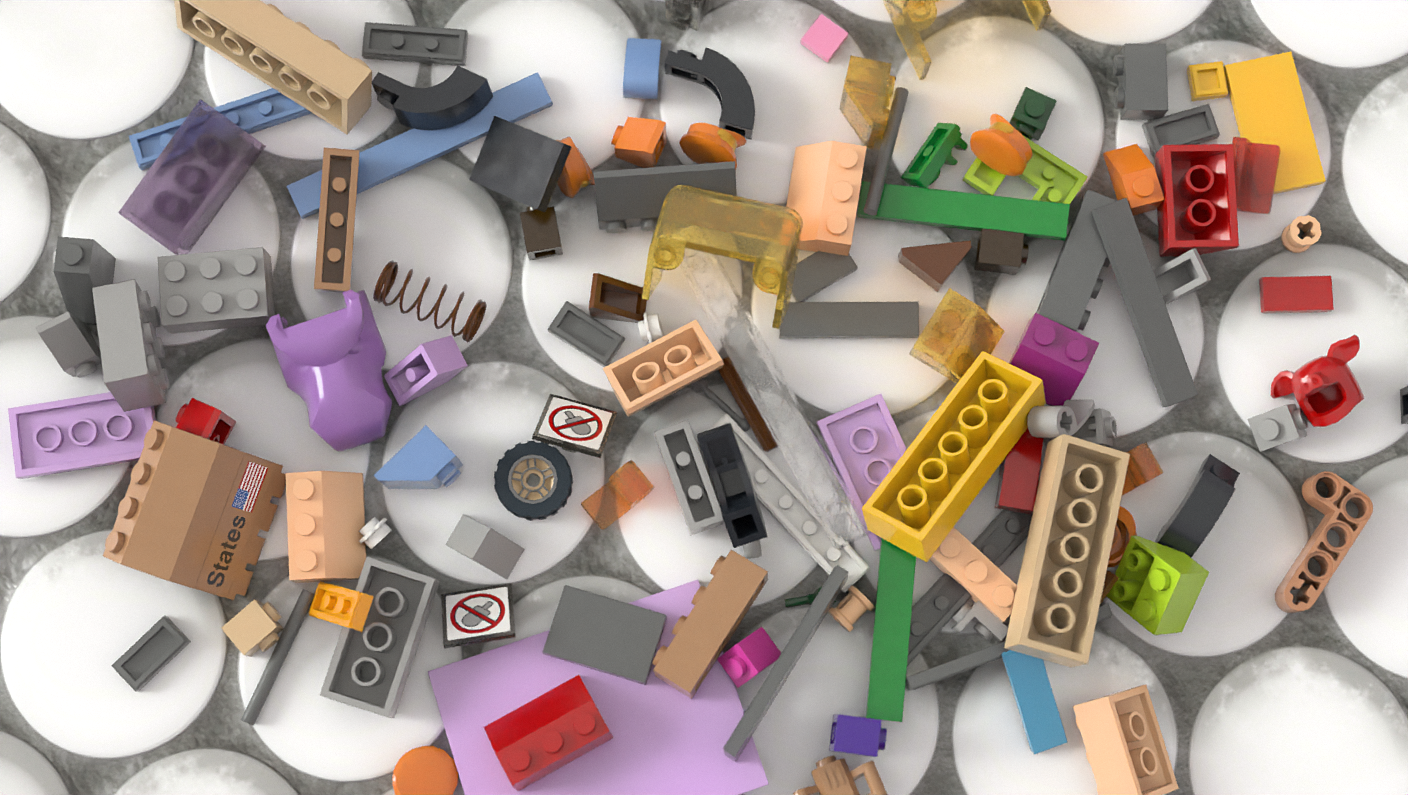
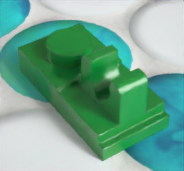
M937 123L900 178L909 186L928 188L929 185L937 180L940 175V169L944 164H957L958 161L951 154L953 147L964 151L968 148V144L961 138L962 133L959 131L961 128L957 124Z

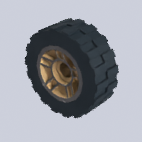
M534 440L524 444L518 443L511 450L508 449L504 453V457L499 459L497 463V471H494L495 492L503 506L513 515L533 521V519L544 520L550 515L554 516L557 514L558 510L561 507L564 508L567 504V499L572 493L573 476L568 461L554 446L551 447L548 443L542 441L537 443ZM530 474L540 477L538 486L530 487L527 484Z

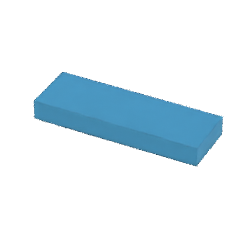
M1012 650L1001 653L1030 750L1033 754H1037L1068 743L1043 659Z

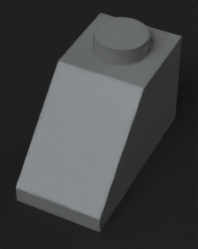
M69 311L35 327L62 370L73 377L76 375L77 377L87 376L95 372L97 365L102 363L100 350L88 325Z

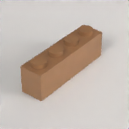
M324 147L314 290L331 292L350 290L360 150Z
M732 549L726 558L722 555L718 558L710 573L714 577L707 587L702 585L697 590L691 601V604L695 605L688 617L682 615L672 630V634L675 635L674 639L668 647L663 645L659 649L652 664L656 665L653 671L657 678L691 699L768 581V571Z

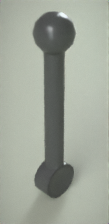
M701 378L693 383L695 391L703 392L744 432L750 429L746 418H741L708 388L705 379Z

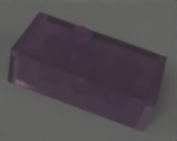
M200 99L118 213L174 254H188L266 145Z

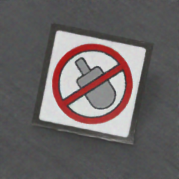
M550 394L532 439L562 447V450L572 453L580 452L601 458L617 412Z
M511 583L441 594L444 649L516 638Z

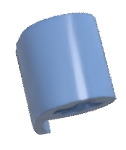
M627 39L623 98L658 99L661 40Z

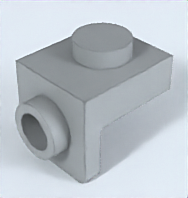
M1287 404L1247 419L1260 452L1306 437L1307 432L1305 429L1309 427L1304 412L1301 408L1297 409L1295 404Z

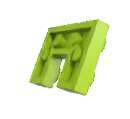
M1025 137L1032 149L1033 156L1027 163L1022 175L1018 177L1038 189L1032 200L1071 204L1088 176ZM976 157L962 181L984 195L993 196L1006 175L993 170Z

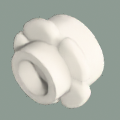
M645 312L643 315L644 320L638 321L639 331L643 342L649 340L652 343L664 336L658 313L648 315Z
M376 517L371 519L359 530L363 535L359 542H365L372 549L392 530L385 523L387 519L383 518L380 522Z

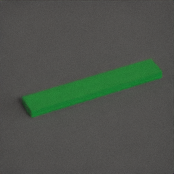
M862 181L857 213L859 218L981 231L984 228L1024 233V236L1066 240L1070 204L885 184L877 215H868L864 213V207L871 182Z
M881 538L865 718L902 722L916 556Z

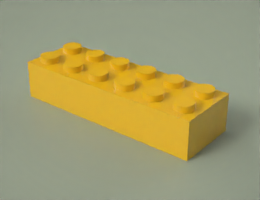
M982 351L862 507L868 531L928 562L1028 428L1027 420L1030 410L1035 406H1044L1046 404L1043 380Z

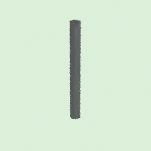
M902 87L895 89L864 207V213L868 215H877L909 93L907 89Z
M305 589L302 590L241 718L242 721L254 726L312 604L314 593Z

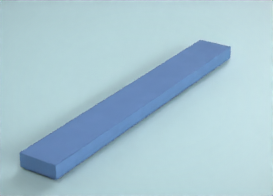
M538 72L493 92V98L479 113L461 124L439 130L413 128L360 152L357 194L487 136L494 116L515 123L553 106ZM322 170L287 185L302 219L319 212Z

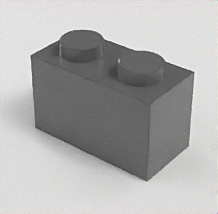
M1124 44L1119 54L1115 55L1113 60L1114 76H1119V88H1116L1114 93L1115 109H1120V120H1155L1164 117L1168 111L1166 44Z

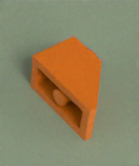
M628 117L624 127L618 125L612 138L611 144L615 145L616 158L641 168L656 167L667 142L666 122L655 119Z
M1138 144L1103 153L1117 201L1127 198L1133 216L1156 210L1165 199L1155 168Z

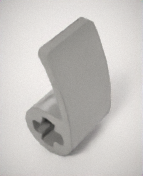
M1066 400L1063 406H1035L1028 414L1029 432L1036 438H1056L1062 434L1072 436L1091 415L1095 407L1094 400Z

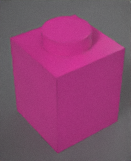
M760 627L730 648L717 660L737 688H739L778 660L781 652L764 628Z

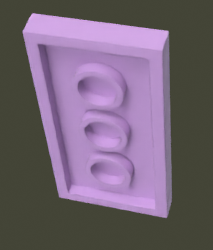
M111 392L8 408L16 478L25 479L138 461L144 447L145 435L151 429L153 421H156L154 406L124 412Z
M881 393L821 419L816 423L874 551L880 549L881 537L868 531L862 507L907 450Z

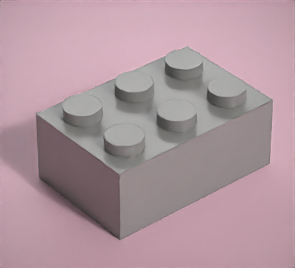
M263 247L157 257L161 326L171 334L266 325L270 317L275 315L271 256Z
M135 279L92 288L105 385L124 412L166 403L164 390L169 389V379L165 368L161 369L160 358L165 357V351L161 338L156 335L155 328L160 327L161 323L157 307H151L148 292L141 291Z

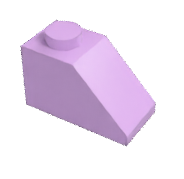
M451 335L422 343L388 371L384 377L399 406L450 381L468 365Z

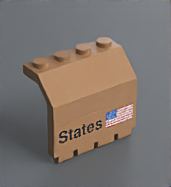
M153 421L151 429L145 435L144 447L139 461L131 472V482L127 493L119 504L115 525L112 532L107 536L103 557L152 576L234 600L236 594L245 596L254 573L246 570V565L249 563L256 566L266 540L258 536L259 530L269 532L278 505L270 503L272 496L281 499L286 486V474L281 473L283 466Z

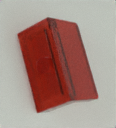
M1233 137L1237 211L1270 214L1281 148L1278 145L1252 143L1248 138Z

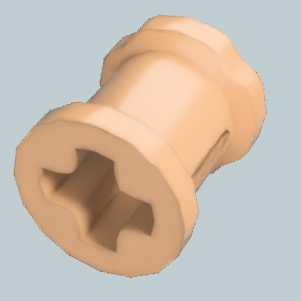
M1309 215L1297 217L1284 228L1281 234L1283 246L1292 253L1306 251L1319 240L1321 236L1320 223L1316 218ZM1299 229L1303 230L1305 233L1302 237L1303 239L1298 237V234L1300 232Z
M853 585L848 588V595L835 608L831 607L828 611L849 633L854 629L853 624L867 610L872 611L875 608L869 599Z

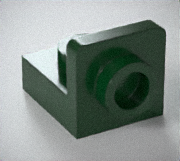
M1025 87L1009 123L1026 138L1039 140L1057 100Z

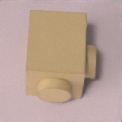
M253 600L221 627L240 652L250 657L259 649L264 652L271 648L280 639L277 634L284 628L278 622L282 617L274 606L268 601L263 604L257 600Z

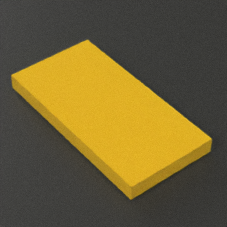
M1292 52L1225 65L1224 72L1256 198L1323 184L1326 180Z

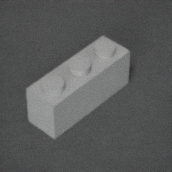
M685 420L654 431L655 439L690 536L723 525L722 512L689 421Z

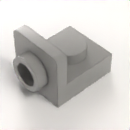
M1102 408L1093 409L1087 421L1072 437L1105 447L1113 446L1112 438L1117 435L1116 420L1113 416L1111 417V413Z
M979 601L975 602L972 606L966 602L952 617L957 622L951 628L956 633L961 632L973 620L976 622L973 627L974 630L988 642L992 638L996 642L1002 641L1008 632V627Z

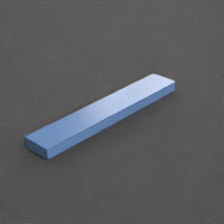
M274 88L130 135L129 139L138 167L144 170L294 120L312 112Z

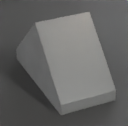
M1196 248L1153 270L1165 305L1200 290L1211 280Z
M464 514L445 544L506 580L525 550L492 528Z

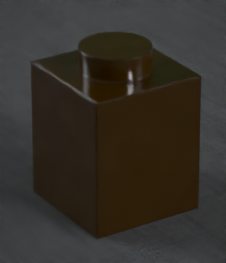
M530 206L526 208L527 211L520 212L529 261L562 255L563 250L554 206L547 207L546 212Z
M982 228L978 235L974 270L1016 275L1021 265H1026L1029 246L1023 244L1024 233Z

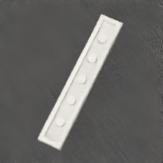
M726 413L710 429L731 423L747 464L758 500L828 576L837 565L848 571V580L842 588V591L845 593L851 585L870 569L869 565Z

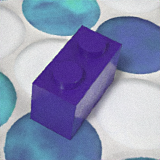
M835 714L832 720L829 751L877 757L878 750L885 749L887 728H881L882 720Z

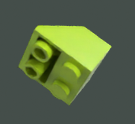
M1137 535L1131 536L1115 573L1119 579L1106 597L1153 635L1181 633L1209 571L1184 552Z

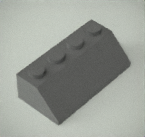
M735 161L594 171L599 229H606L607 233H622L627 231V227L640 226L643 231H654L661 229V225L675 224L676 228H691L696 226V222L709 221L712 226H723L730 224L731 220L737 219Z

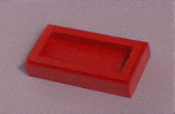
M1331 276L1262 277L1259 279L1261 313L1331 312L1334 310Z

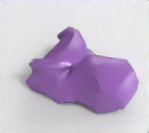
M351 289L343 292L347 306L344 309L290 327L287 324V320L281 317L280 314L271 316L266 323V328L272 340L287 387L297 395H300L307 405L309 427L338 452L356 448L382 438L385 435L392 407V399L388 395L382 380V366H384L386 349L365 290L354 292Z

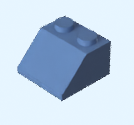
M425 425L373 476L388 489H439L442 485L445 487L450 486L461 475L459 468L463 464Z

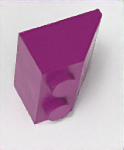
M1035 313L1029 320L1009 364L1043 380L1047 405L1063 406L1066 400H1071L1098 348L1099 342Z

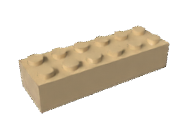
M174 0L178 29L345 134H349L371 107L372 70L359 58L348 56L332 41L323 40L316 36L305 24L294 22L284 16L276 6L265 4L260 0Z
M1062 434L1047 443L1006 636L1005 649L1071 668L1088 664L1130 457L1129 453L1066 434Z

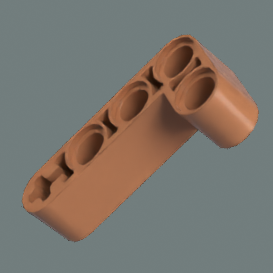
M1324 471L1309 477L1302 486L1304 500L1325 516L1276 589L1275 602L1286 613L1305 611L1314 605L1373 512L1372 501L1365 493L1332 472ZM1317 481H1322L1327 485L1328 496L1326 498L1321 497L1317 493ZM1347 501H1352L1356 504L1358 508L1356 518L1351 517L1347 513ZM1329 529L1334 530L1339 536L1337 547L1331 546L1327 540ZM1311 558L1317 560L1320 564L1321 571L1317 577L1308 570V562ZM1300 588L1296 596L1300 602L1293 603L1294 596L1290 591Z

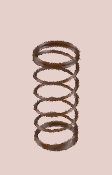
M388 262L375 286L373 294L375 302L380 303L383 301L385 306H390L400 297L399 307L402 314L410 312L417 304L416 313L420 322L429 318L435 311L434 326L436 329L443 328L452 318V335L456 337L463 333L462 338L466 342H470L473 339L485 315L487 307L485 301L478 300L464 327L455 334L456 315L465 293L461 292L457 304L443 324L438 326V311L441 300L446 292L447 284L443 286L433 308L421 319L420 306L424 292L430 282V276L426 278L415 302L404 311L402 307L404 293L412 277L413 269L409 270L403 287L390 303H386L385 298L389 294L398 272L397 262Z

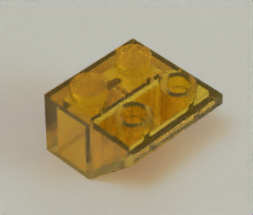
M851 55L839 109L862 143L867 148L873 149L875 140L883 139L890 110L883 108V106L889 107L896 76L890 75L892 63Z
M949 288L909 355L953 382L958 383L982 351L991 355L1005 331L979 305Z

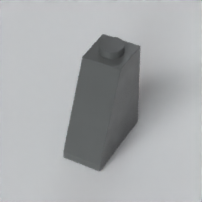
M58 236L53 272L66 309L84 323L97 325L92 288L113 284L116 258L94 239Z

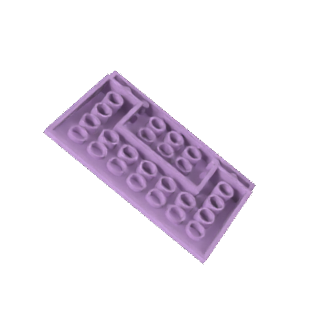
M698 580L628 603L667 615L656 654L663 645L668 647L674 639L675 635L672 634V630L682 615L688 617L695 605L691 604V601L700 588ZM550 630L428 671L465 795H740L769 784L753 737L750 738L736 762L725 756L723 748L743 717L744 711L734 682L718 660L692 699L657 678L653 671L656 666L652 664L646 685L544 655L543 649ZM580 675L613 739L517 792L503 770L484 727L571 678Z

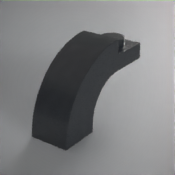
M707 47L705 48L702 60L697 59L695 54L686 50H678L677 53L668 51L665 60V74L696 82L709 88L716 95L722 112L719 119V127L739 133L744 138L751 140L754 129L755 103L750 85L741 70L730 59Z
M457 66L445 81L427 88L411 87L379 72L372 81L378 102L384 107L394 110L401 125L420 130H439L461 124L479 113L493 98L487 78L460 66Z
M731 423L698 433L697 439L715 486L722 518L733 548L768 537L753 482Z
M1209 454L1203 461L1184 499L1171 518L1161 528L1155 542L1184 552L1189 557H1192L1227 506L1236 489L1233 486L1240 473Z

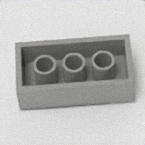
M366 557L355 591L374 596L363 630L361 632L345 626L342 627L319 696L388 718H395L440 581L433 577Z

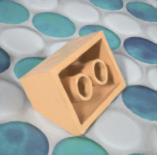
M828 141L796 147L780 246L812 252L821 251L849 255L867 146Z
M694 320L604 367L603 370L617 399L629 417L721 369L724 363L697 320Z
M336 471L286 473L289 580L295 583L359 579L367 557L366 543L359 542L363 537L359 530L365 526L363 473Z
M1146 684L1073 706L1076 724L1081 731L1087 750V760L1092 767L1097 783L1098 795H1164L1179 789Z

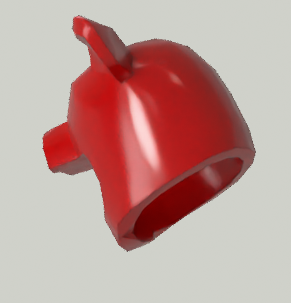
M1353 335L1331 344L1327 356L1315 358L1295 372L1289 370L1280 372L1271 384L1270 396L1276 399L1294 393L1300 408L1313 427H1326L1340 421L1364 399L1361 387L1347 364L1357 355L1360 349L1359 337Z

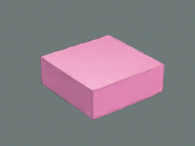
M820 14L801 39V44L828 63L847 39L849 33L823 14Z

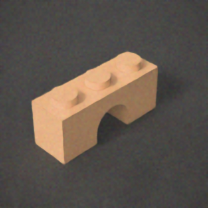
M953 527L929 560L944 574H948L958 581L971 594V599L974 602L979 601L1001 622H1004L1012 613L1017 585Z

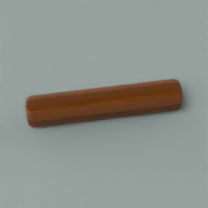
M732 356L723 358L724 365L718 371L761 447L766 452L777 448L781 444V440L738 364Z

